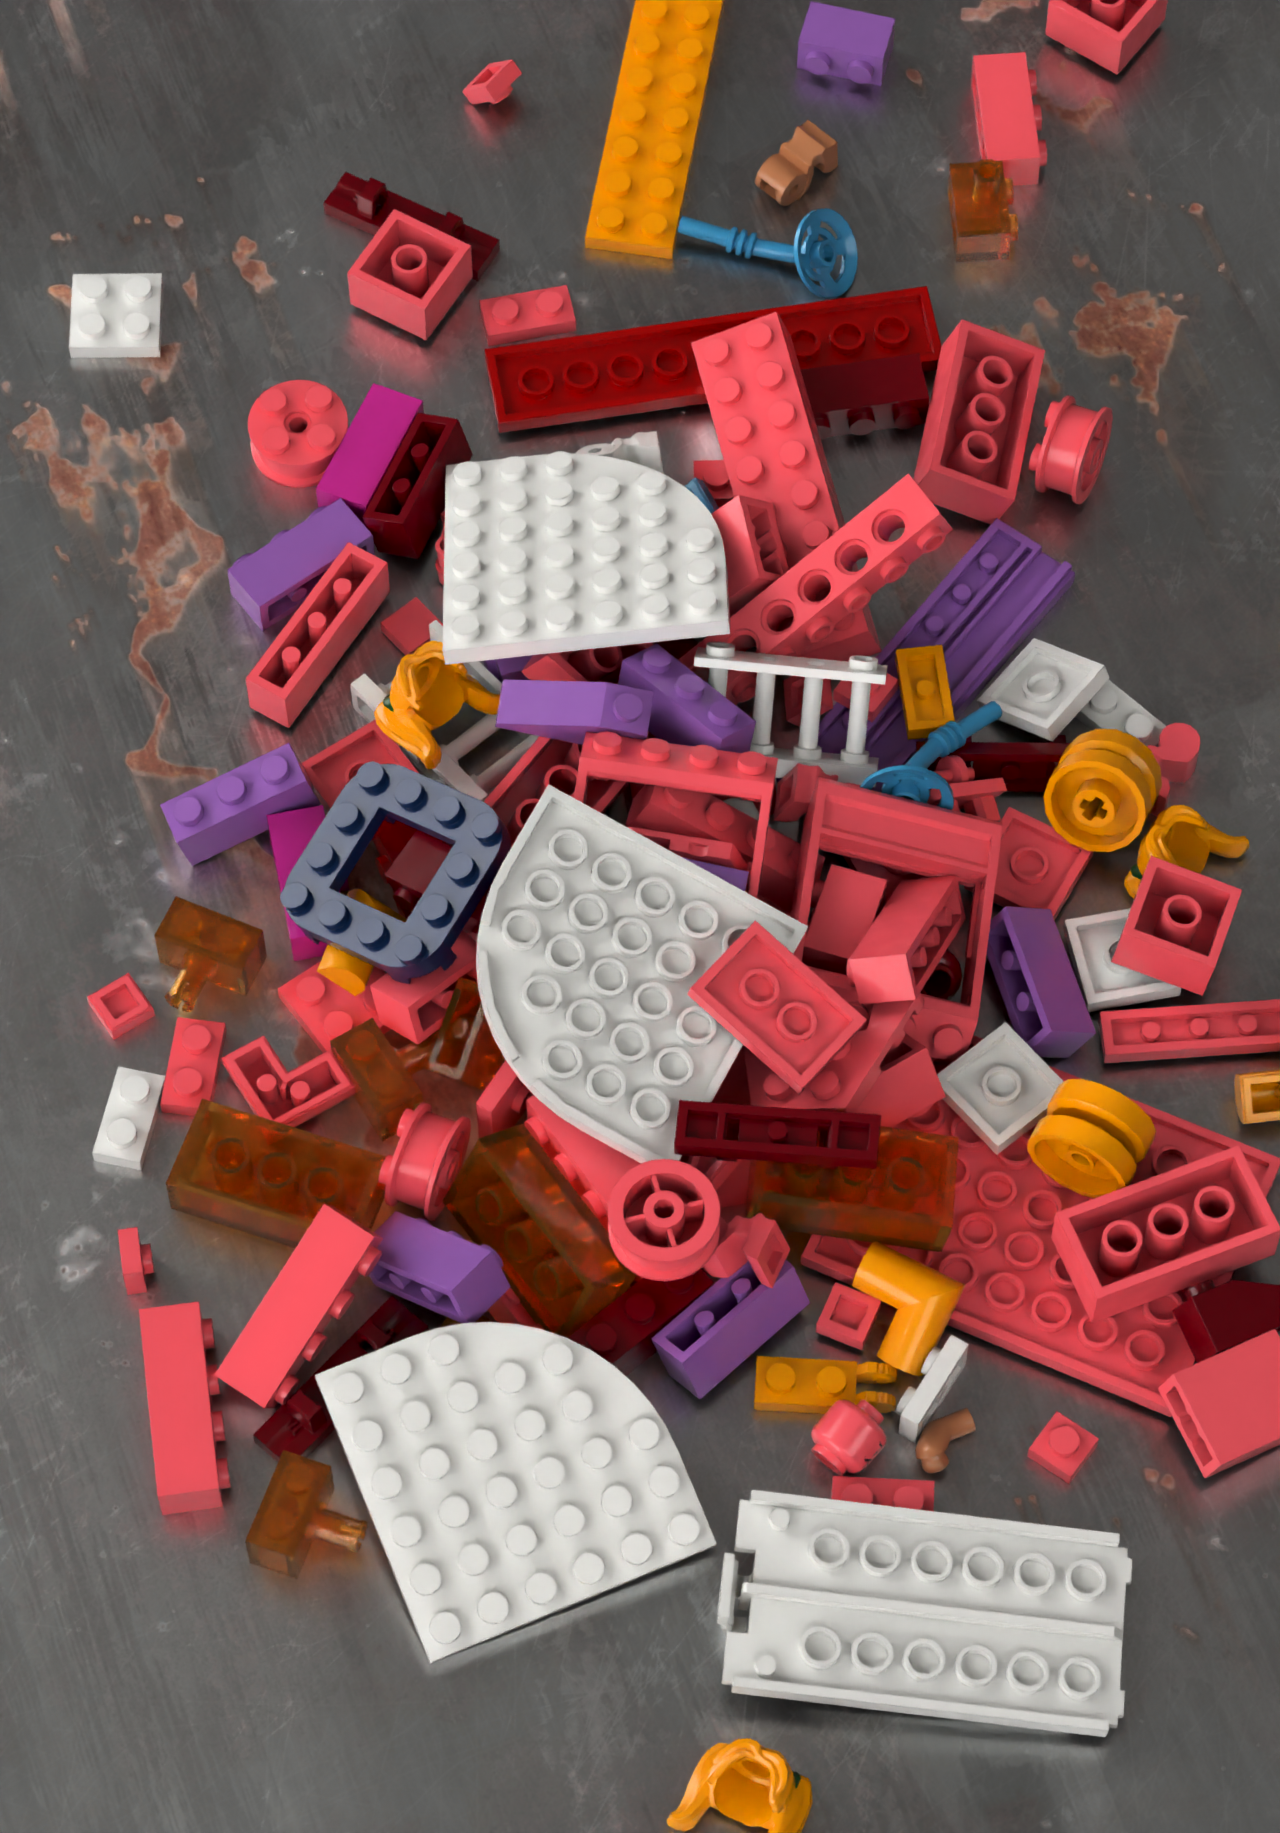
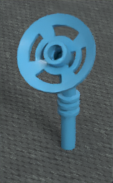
M821 208L806 214L797 228L794 245L757 238V233L754 232L749 236L748 231L744 229L739 233L738 227L733 226L729 230L683 215L677 231L680 234L723 246L728 253H731L732 250H735V255L738 256L745 253V258L750 259L753 255L794 263L804 285L814 295L821 298H835L844 294L851 286L857 271L858 252L854 234L847 221L832 209ZM821 221L833 229L838 237L836 240L830 231L820 227ZM807 229L808 236L801 246L803 235ZM820 236L824 240L818 241V237ZM837 255H842L840 273L834 281L830 272L834 268ZM811 279L819 281L821 286L815 284Z
M991 701L958 722H947L937 728V730L929 733L928 741L905 765L887 767L876 771L868 776L860 787L871 790L876 782H882V793L928 804L930 789H939L941 799L937 806L952 810L954 796L950 785L940 775L927 768L938 757L944 758L964 746L966 738L1002 716L1001 707L995 701Z

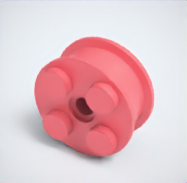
M290 380L270 387L256 399L248 416V433L255 465L271 481L292 488H306L319 484L348 430V415L340 397L327 386L309 380Z
M1066 395L1061 402H1051L1045 417L1044 426L1047 427L1043 442L1042 444L1037 443L1029 461V470L1036 472L1035 488L1037 492L1045 493L1051 488L1071 495L1073 503L1078 505L1087 499L1097 480L1108 448L1113 420L1111 408L1104 406L1099 411L1076 405L1075 398L1070 395Z
M422 1102L415 1111L408 1108L404 1111L397 1128V1136L400 1137L394 1156L387 1155L378 1178L379 1183L386 1185L385 1203L394 1207L399 1202L422 1209L424 1210L425 1219L430 1221L435 1220L439 1216L456 1184L465 1159L471 1132L470 1119L461 1116L457 1121L434 1114L432 1113L431 1105L426 1102Z
M672 1159L651 1160L631 1168L615 1184L608 1202V1236L612 1250L618 1260L628 1270L649 1280L673 1281L694 1274L710 1260L719 1241L720 1202L713 1184L695 1167Z

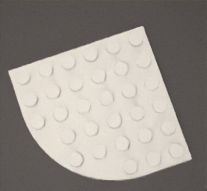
M564 451L446 465L442 648L445 665L730 634L728 572L723 539L718 525L710 511L699 498L671 477L650 467L628 460L601 455L574 454Z
M548 784L504 859L490 887L481 915L477 936L476 971L478 990L484 1015L501 1053L520 1081L539 1101L579 1130L639 1163L656 1159L679 1161L682 1155L675 1154L674 1151L679 1100L712 1102L743 1046L739 1040L687 995L689 989L754 921H757L793 954L808 926Z
M461 1323L435 1328L408 1337L315 1375L430 1664L717 1545L679 1451L665 1423L651 1402L613 1364L592 1350L566 1337L543 1329L512 1323Z

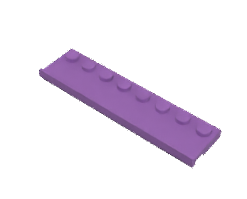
M996 518L884 647L882 652L877 655L878 664L888 665L887 673L898 679L895 663L896 649L942 645L956 721L1071 587L1075 579L1072 565L1066 561L1062 564L1043 553L1041 545ZM899 685L896 693L873 722L868 720L865 750L869 752V757L879 758L878 771L887 767L905 765L915 754L916 741H928V738L908 740ZM838 702L819 722L817 746L822 747V752L841 754V750L846 748L849 709ZM776 778V781L779 782L782 778ZM876 782V787H872L871 790L881 792L883 783Z

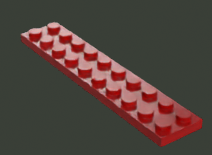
M923 286L484 349L499 433L706 404L708 402L691 342L776 311L791 335L800 370L919 353L923 372L937 370L942 346L928 288Z

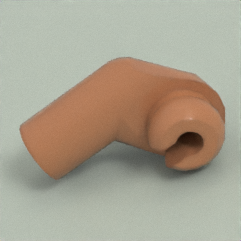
M967 1408L933 1420L924 1427L916 1445L915 1453L916 1458L921 1460V1465L925 1472L936 1473L944 1470L949 1464V1459L945 1454L949 1442L976 1430L972 1415Z

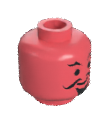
M863 1399L857 1405L848 1400H838L811 1430L812 1440L815 1443L811 1451L826 1467L839 1476H843L845 1472L859 1474L866 1469L886 1445V1435L880 1426L884 1417L875 1407Z

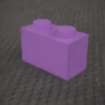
M811 1L798 40L797 69L806 70L818 75L825 74L845 78L856 83L881 86L894 45L895 18Z

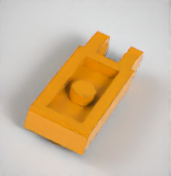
M757 1356L754 1409L825 1414L838 1400H848L857 1405L863 1399L880 1413H891V1411L896 1409L895 1396L888 1394V1392L864 1391L856 1394V1383L892 1384V1382L897 1380V1369L883 1362H865L857 1365V1361Z

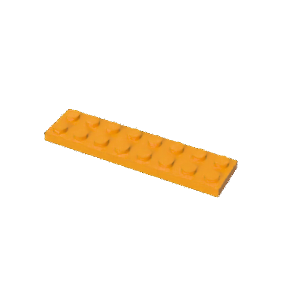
M635 0L586 229L585 248L673 259L677 231L681 220L725 0Z

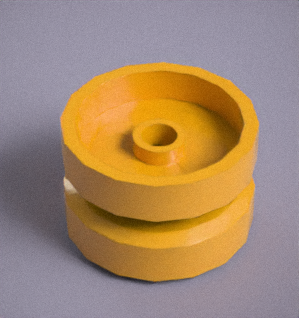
M1094 729L1080 734L1066 747L1058 766L1055 767L1043 795L1045 814L1054 830L1072 845L1094 852H1111L1126 847L1140 835L1147 817L1157 800L1162 787L1160 766L1152 751L1135 736L1117 729Z
M1067 1079L1058 1085L1048 1104L1047 1116L1040 1119L1028 1140L1027 1150L1033 1162L1053 1180L1081 1195L1097 1198L1131 1184L1136 1173V1163L1145 1158L1155 1139L1156 1129L1151 1118L1141 1107L1122 1093L1101 1083L1085 1079Z

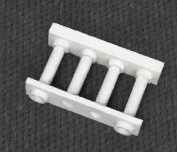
M435 620L429 624L430 641L443 643V626ZM479 661L463 663L470 676L476 679L493 694H500L502 683ZM364 673L352 682L350 686L353 709L368 723L375 720L374 712L377 706L390 694L392 681L386 685L382 683L376 685ZM487 714L447 746L440 744L441 762L435 769L428 770L420 758L399 744L397 745L420 774L484 802L490 795L489 791L502 781L539 736L515 731L524 741L478 776L475 774L469 776L459 766L458 760L500 729L495 727L497 714Z
M709 642L706 648L698 647L694 657V666L709 668L708 684L724 697H726L728 670L757 672L753 719L756 721L750 751L761 753L767 757L778 758L775 778H783L800 763L808 766H820L825 774L830 776L837 775L838 782L861 786L868 776L878 771L879 758L869 757V752L865 750L871 683L885 685L888 665H880L877 658L862 655L850 656L848 662L735 651V645L725 642ZM776 674L804 677L799 743L795 744L793 749L774 748V742L770 741ZM823 679L852 681L846 748L841 750V754L822 752V747L817 746Z

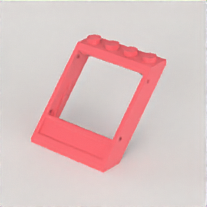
M608 731L599 733L586 732L574 798L586 804L589 779L616 780L739 797L741 800L761 802L753 861H748L747 871L749 873L745 890L746 893L758 899L778 758L767 757L753 751L738 753L717 750L709 745L687 746L673 744L659 738L644 740L622 737Z
M818 777L804 819L790 917L805 925L808 923L818 850L928 877L957 875L958 884L974 888L960 1003L922 994L924 999L923 1008L918 1016L912 1014L903 1027L907 1035L927 1048L930 1057L954 1062L968 1051L978 1023L1003 829L1002 822ZM806 932L794 952V955L801 961ZM807 966L867 1019L859 1031L867 1030L874 1003L859 1005L856 988L850 986L847 975Z

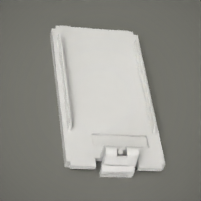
M752 1490L750 1500L740 1499L734 1550L736 1552L755 1554L751 1575L741 1576L737 1574L738 1561L735 1560V1554L725 1553L723 1558L717 1624L721 1625V1629L726 1637L721 1684L732 1685L731 1693L1106 1737L1109 1728H1117L1118 1718H1123L1125 1691L1120 1690L1125 1591L1126 1585L1131 1584L1133 1558H1127L1128 1548L1118 1547L1119 1533ZM735 1598L739 1599L738 1609L748 1611L746 1617L733 1616Z

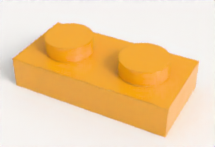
M935 645L896 649L895 663L908 740L928 738L929 733L937 730V728L949 721H955L943 646Z

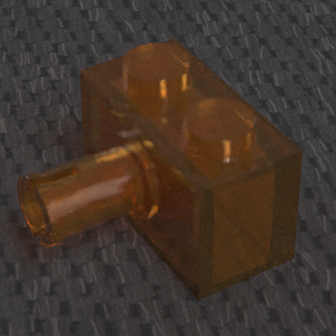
M984 159L978 162L949 164L947 195L955 261L969 262L1009 259L1010 242L1018 241V220L1016 214H1009L1008 205H1013L1014 201L1012 178H1004L1003 162Z
M177 896L174 898L154 935L159 962L180 970L170 990L167 991L165 999L176 1009L180 1007L183 1001L182 1011L184 1012L193 1011L195 1003L207 981L247 996L267 958L262 929Z
M459 977L441 1028L428 1037L436 1039L425 1069L460 1085L484 1092L505 1062V1058L492 1036L484 1015L478 982Z
M371 1018L332 1039L330 1045L334 1056L355 1086L356 1093L353 1096L383 1142L397 1134V1128L404 1111L407 1108L415 1111L423 1102L422 1092L413 1080L412 1075L441 1059L447 1058L449 1054L442 1038L436 1039L439 1037L437 1031L418 1045L411 1042L400 1049L392 1047L374 1019Z
M283 1450L245 1540L251 1564L298 1579L310 1547L316 1538L350 1549L354 1553L360 1550L362 1544L359 1542V1539L364 1541L368 1522L327 1509L335 1489L331 1466Z

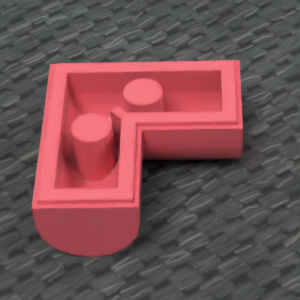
M264 1035L221 1058L222 1064L271 1140L345 1101L356 1093L354 1084L331 1049L289 1072Z

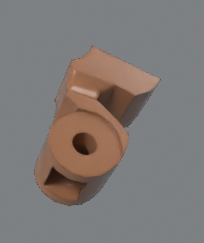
M807 120L801 126L796 127L794 136L789 142L781 144L779 153L771 155L762 164L756 175V186L770 195L780 205H790L802 198L807 192L815 166L823 173H829L838 167L837 141Z

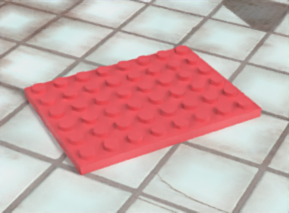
M973 1035L969 1049L979 1043L982 1038ZM930 1057L937 1074L953 1063ZM1049 1066L1063 1081L1067 1079H1081ZM1129 1098L1138 1104L1151 1118L1156 1129L1155 1139L1145 1158L1136 1163V1173L1130 1185L1239 1145L1267 1199L1280 1169L1279 1157ZM941 1099L932 1104L926 1113L902 1121L890 1128V1131L880 1138L877 1169L843 1168L801 1255V1265L852 1285L865 1253L870 1245L877 1241L965 1284V1288L947 1324L948 1326L1172 1418L1158 1387L1172 1374L1196 1363V1359L1172 1311L1188 1300L1185 1291L1196 1285L1092 1323L1051 1239L1056 1212L1094 1198L1081 1195L1062 1186L1046 1175L1033 1162L1027 1146L1036 1125L996 1155L960 1116ZM1236 1270L1209 1280H1212L1215 1287L1231 1281Z

